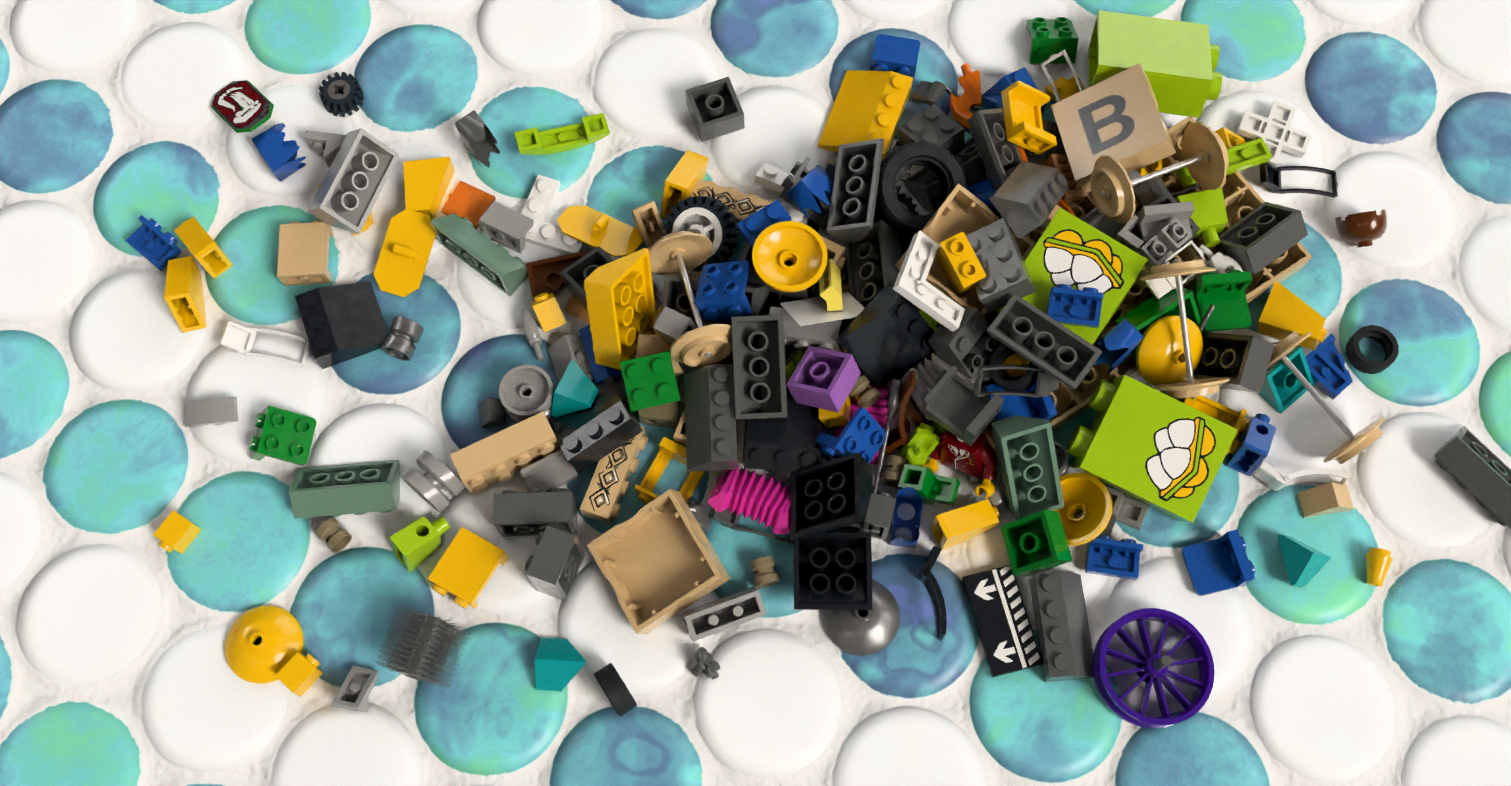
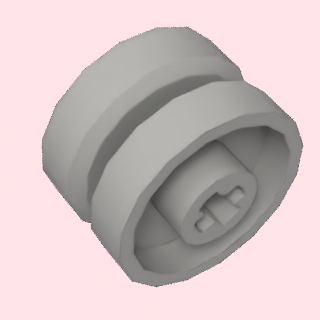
M520 365L512 368L504 375L499 384V397L507 415L515 423H519L543 411L547 420L551 418L555 388L550 376L542 368L535 365Z
M424 450L416 458V463L425 473L422 474L416 468L409 466L400 477L423 500L441 513L450 504L449 499L441 490L443 489L451 496H458L465 488V485L444 462L437 459L427 450Z

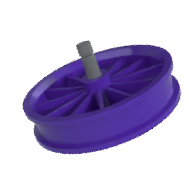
M1144 608L1135 610L1113 622L1099 637L1092 659L1095 685L1103 701L1123 720L1144 728H1165L1194 716L1207 702L1214 684L1215 670L1213 657L1204 637L1185 618L1164 609ZM1144 620L1161 623L1154 652L1152 651ZM1136 621L1144 652L1121 628L1122 626ZM1168 625L1179 632L1183 638L1161 656L1160 653ZM1115 633L1139 659L1108 648ZM1187 641L1193 649L1196 658L1172 662L1169 655L1183 642ZM1106 655L1136 665V669L1107 674ZM1198 662L1199 681L1172 672L1168 668ZM1137 673L1139 679L1118 696L1109 678ZM1167 677L1197 688L1191 703ZM1143 681L1145 682V687L1137 712L1126 705L1122 699ZM1152 683L1162 718L1145 715ZM1162 684L1184 708L1182 712L1170 717Z

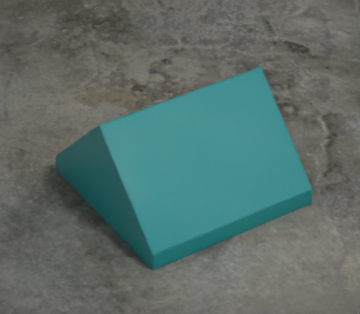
M1297 346L1286 356L1313 386L1315 383L1303 350L1300 346ZM1280 360L1266 373L1261 393L1258 394L1278 413H1282L1300 398L1307 389L1283 361Z

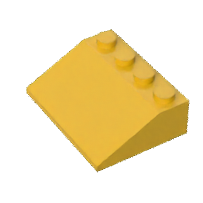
M847 70L817 147L836 153L838 152L839 145L882 138L884 140L882 162L890 149L910 96L913 78L893 71Z
M647 248L596 268L584 280L596 364L621 370L620 361L631 359L637 354L639 333L655 334L653 320L656 310L649 249Z

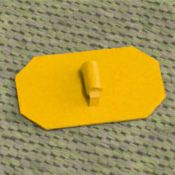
M586 205L568 206L557 219L562 233L594 248L600 246L607 254L613 257L634 253L643 242L636 228Z
M405 209L391 218L373 274L381 291L406 297L420 288L436 237L430 224L432 220L429 215Z

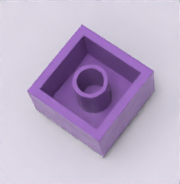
M809 346L786 385L796 403L839 413L861 372L852 354Z

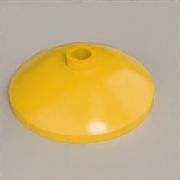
M783 221L767 227L757 237L752 250V263L758 277L769 287L783 292H798L814 285L823 275L827 265V248L822 237L813 228L800 222ZM791 261L793 265L787 266L785 265V262Z
M1180 315L1165 316L1156 320L1143 333L1144 337L1139 342L1136 350L1138 372L1147 383L1153 386L1185 381L1187 379ZM1187 318L1194 372L1202 356L1203 338L1198 326Z
M1085 473L1063 475L1060 477L1065 507L1054 511L1059 512L1068 546L1082 545L1095 539L1106 528L1112 514V499L1105 485L1094 476ZM1083 512V515L1080 518H1077V515Z
M276 606L253 608L242 614L229 629L225 640L226 661L230 669L245 681L256 684L277 681L279 679L275 675L297 652L302 654L304 646L302 628L298 620L282 608ZM258 637H262L261 644L255 645V640Z

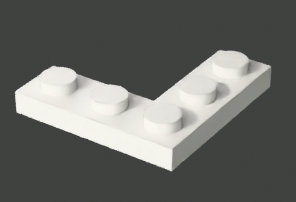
M764 163L755 175L754 183L781 193L784 189L781 184L791 173ZM792 205L786 210L791 216V221L807 225L811 220Z
M538 175L521 214L534 220V225L525 235V242L566 255L582 252L585 243L562 233L558 225L545 222L561 184L558 180Z
M919 230L912 238L893 290L953 332L959 328L965 309L926 281L939 244Z

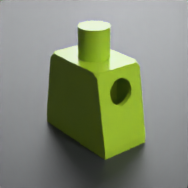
M1222 187L1216 190H1205L1177 196L1176 201L1178 203L1193 202L1194 212L1190 218L1200 228L1193 239L1203 237L1206 247L1218 245L1220 243L1218 234L1223 231L1228 223Z
M425 516L421 517L390 537L394 555L410 573L442 547L440 536L451 528L443 516L432 523Z

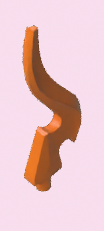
M966 63L960 67L963 76L958 78L964 93L959 97H955L951 93L950 105L955 120L962 126L970 129L968 120L973 115L970 109L974 106H982L981 76L979 70L972 72L969 64Z

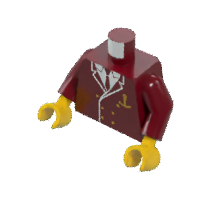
M949 431L941 433L938 436L940 437L939 444L929 455L930 459L926 461L923 467H929L932 473L935 474L939 469L937 460H940V464L979 479L984 478L983 483L976 487L975 494L980 496L985 490V498L990 497L995 492V486L991 480H994L997 456L990 448L987 437L981 434L970 447Z

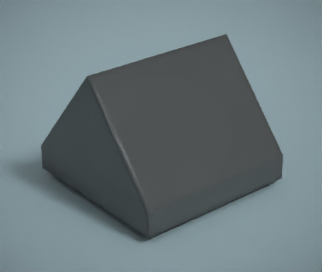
M488 397L479 403L482 428L507 424L505 408L500 399Z

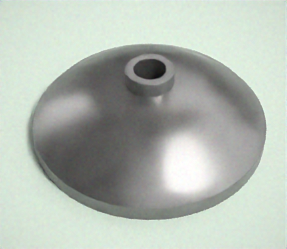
M872 580L873 610H866V617H860L858 615L859 610H823V624L830 640L844 652L858 656L872 655L885 649L895 638L900 625V610L893 594L885 586Z

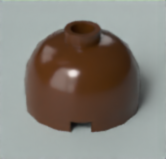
M1385 209L1380 211V215H1377L1376 210L1347 215L1344 221H1341V216L1335 218L1340 237L1347 243H1357L1358 248L1372 246V241L1381 238L1387 228Z

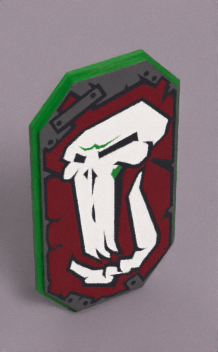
M248 80L232 81L217 92L211 108L236 133L252 132L269 120L274 105Z

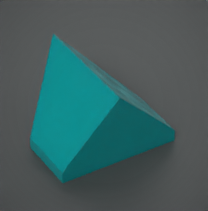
M571 359L554 392L551 412L554 418L590 408L599 391L573 359Z
M1286 535L1277 536L1290 586L1299 588L1306 586L1331 559L1330 556Z
M541 637L535 656L536 690L562 692L565 686L587 663L568 639Z

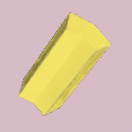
M829 259L827 260L825 271L819 279L820 296L827 302V311L843 310L840 268Z

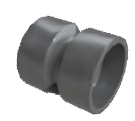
M397 316L394 318L389 329L391 334L386 336L381 349L394 358L410 361L416 349L414 343L419 342L424 328L410 319Z

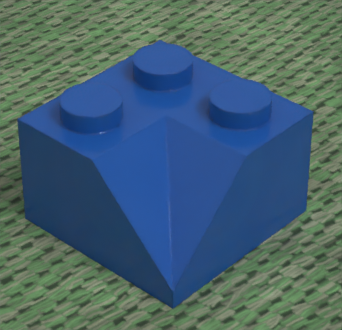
M1026 68L1005 75L982 95V102L986 109L1003 108L1001 91L1017 81H1021L1038 90ZM1047 103L1044 104L1043 106H1041V115H1042V116H1043V113H1044V110H1045V107H1046Z

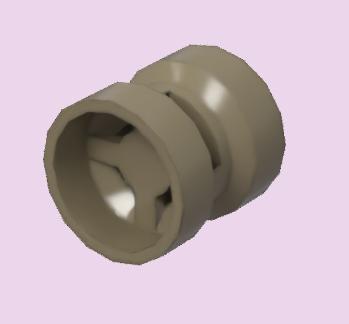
M862 375L856 381L849 395L850 397H855L859 407L867 409L878 400L881 393L876 388H872L870 380L865 375Z
M896 455L885 456V470L881 472L879 481L888 486L898 487L904 464H908V460Z
M334 517L324 521L315 532V535L321 541L327 542V547L333 553L344 549L352 539V535L346 529H342L340 523Z
M773 556L761 557L749 563L751 572L755 573L754 585L756 589L771 587L780 582L778 573L773 569L775 566Z

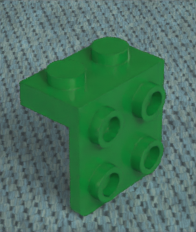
M1036 17L1033 20H1027V28L1031 37L1030 64H1041L1048 60L1051 55L1058 54L1063 50L1066 51L1071 62L1075 63L1079 38L1071 20L1065 17H1057L1056 19ZM1061 55L1048 64H1064L1068 62L1065 56Z
M1231 270L1222 274L1207 272L1200 276L1193 290L1201 321L1210 305L1215 306L1203 328L1204 332L1247 329L1251 326L1252 321L1245 294V289L1252 281L1250 271Z
M268 406L261 413L258 412L254 422V427H257L256 435L251 437L248 450L251 451L250 459L260 461L267 456L297 465L306 464L316 428V420L312 417Z

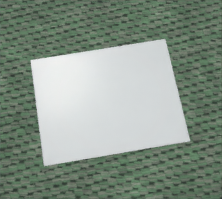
M849 292L842 293L843 310L827 311V302L822 297L780 303L800 326L854 318L864 309Z

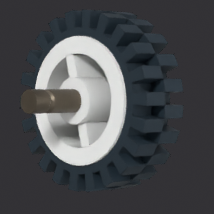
M710 196L688 197L686 200L679 201L677 206H673L670 209L672 213L667 214L665 218L668 220L667 224H663V229H666V234H662L663 236L678 231H691L708 237L712 242V254L705 262L694 268V271H701L706 264L727 262V258L732 257L734 254L733 248H737L738 245L735 242L736 238H739V232H736L738 222L733 220L735 218L734 213H730L728 211L730 208L727 205L721 204V200L713 199Z

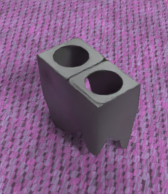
M473 110L459 119L455 125L465 148L473 158L490 167L488 160L490 152L500 154L499 149L495 145L497 140L480 116Z

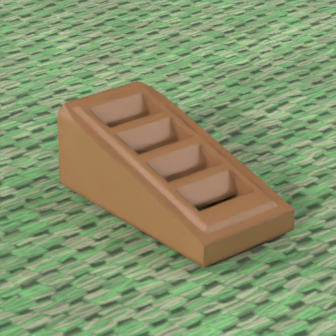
M1051 154L1044 166L1055 168L1058 173H1061L1066 178L1067 185L1071 189L1067 190L1062 196L1063 200H1083L1085 197L1084 192L1075 181L1067 154Z

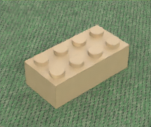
M543 411L450 454L461 481L472 495L474 493L481 494L486 492L489 486L509 481L513 475L519 473L523 468L561 448Z

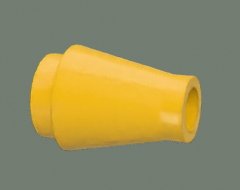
M1369 548V553H1366V584L1383 587V581L1393 560L1390 557L1391 551L1381 548Z

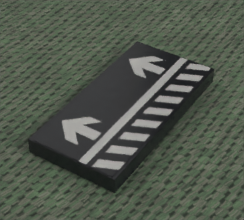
M1011 565L962 577L992 678L1043 665L1035 635Z

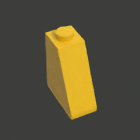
M689 150L685 152L665 180L660 217L666 218L667 214H671L672 211L670 209L673 206H677L679 201L686 200L690 196L697 180H704L708 157Z
M441 157L403 162L406 209L429 215L431 220L435 219L455 172L451 158Z
M194 216L182 222L174 230L213 279L233 266Z
M193 256L168 260L164 299L182 333L203 329L207 326L201 273Z
M1276 282L1272 287L1258 321L1257 333L1284 340L1294 331L1300 336L1311 332L1312 335L1298 346L1315 350L1318 342H1324L1328 329L1324 328L1326 319L1281 283Z
M986 499L937 515L930 529L939 548L943 551L995 529L999 523L1000 515L996 506L991 505L989 500Z

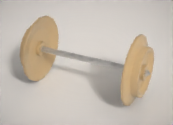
M1201 122L1191 123L1185 128L1182 136L1184 161L1130 180L1126 170L1118 160L1110 155L1100 156L1095 161L1090 178L1093 199L1104 215L1118 224H1126L1133 218L1135 212L1134 185L1186 166L1191 177L1199 186L1206 190H1216L1223 185L1228 168V153L1223 140L1207 125Z
M678 231L661 237L649 249L651 272L658 275H667L675 272L681 273L697 325L696 329L686 332L675 340L670 347V356L675 361L691 367L713 365L727 358L733 351L732 326L728 324L703 326L699 310L694 302L695 297L687 271L698 267L712 254L713 244L704 235L691 231Z
M1176 258L1171 264L1151 266L1150 274L1140 278V281L1175 276L1187 380L1155 385L1153 389L1164 391L1166 395L1172 398L1190 397L1194 400L1196 396L1219 393V385L1229 381L1227 377L1194 380L1181 275L1216 271V268L1206 267L1204 259L1180 262Z
M1294 331L1277 345L1274 344L1268 368L1281 359L1349 438L1323 460L1324 463L1336 460L1339 464H1343L1358 453L1365 452L1366 447L1383 434L1380 426L1384 422L1385 417L1383 416L1354 435L1286 356L1288 352L1312 335L1309 332L1300 336Z

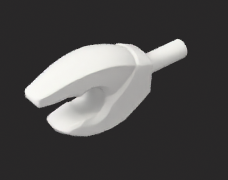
M1204 244L1199 247L1210 258L1208 266L1216 268V271L1211 272L1222 274L1226 273V269L1230 271L1241 270L1243 272L1241 266L1233 258L1220 252L1213 254Z

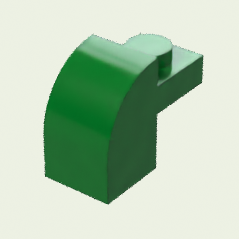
M904 464L898 488L900 490L906 487L914 488L925 504L934 505V503L954 506L960 481L956 478L934 475L928 467Z

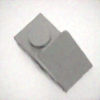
M306 130L304 139L311 150L323 153V159L330 168L347 135Z
M352 666L336 694L332 706L357 712H368V696L378 680V671Z

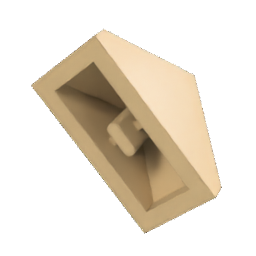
M652 200L632 210L634 225L647 249H650L657 240L663 237L662 234H666V229H663V221L656 204Z
M1330 482L1297 493L1303 518L1352 511L1354 509L1347 485Z

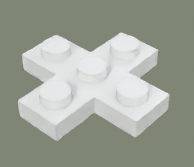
M1276 100L1271 105L1267 118L1245 111L1236 134L1252 140L1262 137L1273 156L1268 163L1274 167L1277 164L1281 150L1303 158L1312 134L1290 127L1297 108Z

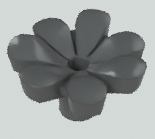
M700 647L694 654L697 664L691 668V672L695 677L704 673L706 677L714 680L719 677L717 670L720 669V665L718 662H712L713 656L709 652L707 653L704 647Z

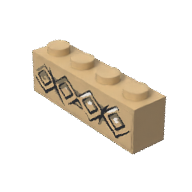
M699 179L689 196H710L713 199L721 200V204L727 205L730 208L728 211L734 213L735 218L733 220L738 223L774 202L773 200L760 199L755 194L747 195L735 188H725L718 186L712 181L708 180L705 182Z
M641 426L643 432L599 460L580 507L583 516L611 525L613 518H618L621 510V505L619 504L622 495L626 496L629 491V477L631 473L636 472L639 465L638 454L640 450L644 451L648 442L644 427Z

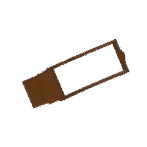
M914 370L909 372L902 387L899 426L889 432L885 451L888 455L901 445L904 447L909 442L910 421L906 414V405L914 391L916 382Z

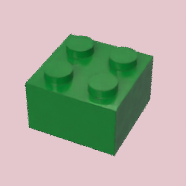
M669 350L620 361L631 412L680 401Z
M1042 510L1000 526L1013 575L1030 576L1034 573L1073 561L1061 518L1057 511Z

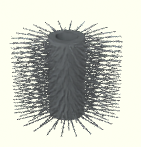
M406 610L404 613H401L404 614L401 616L403 618L399 619L401 620L399 623H396L399 627L392 630L394 632L391 634L394 637L386 643L389 645L386 648L387 652L380 659L392 648L391 652L393 653L388 658L386 656L378 665L387 658L385 661L387 663L383 668L388 666L387 669H391L389 671L396 670L395 672H399V674L416 681H426L430 684L436 683V685L439 683L438 686H440L442 681L452 673L450 671L445 676L449 672V670L446 672L445 670L455 662L453 658L458 656L454 653L459 651L456 649L461 644L457 643L456 645V642L461 640L459 638L463 636L461 635L463 630L459 631L462 628L457 630L460 626L454 628L456 625L451 626V624L455 623L446 624V621L450 620H442L440 617L432 616L431 613L430 615L425 613L418 614L412 610L406 613L408 611Z

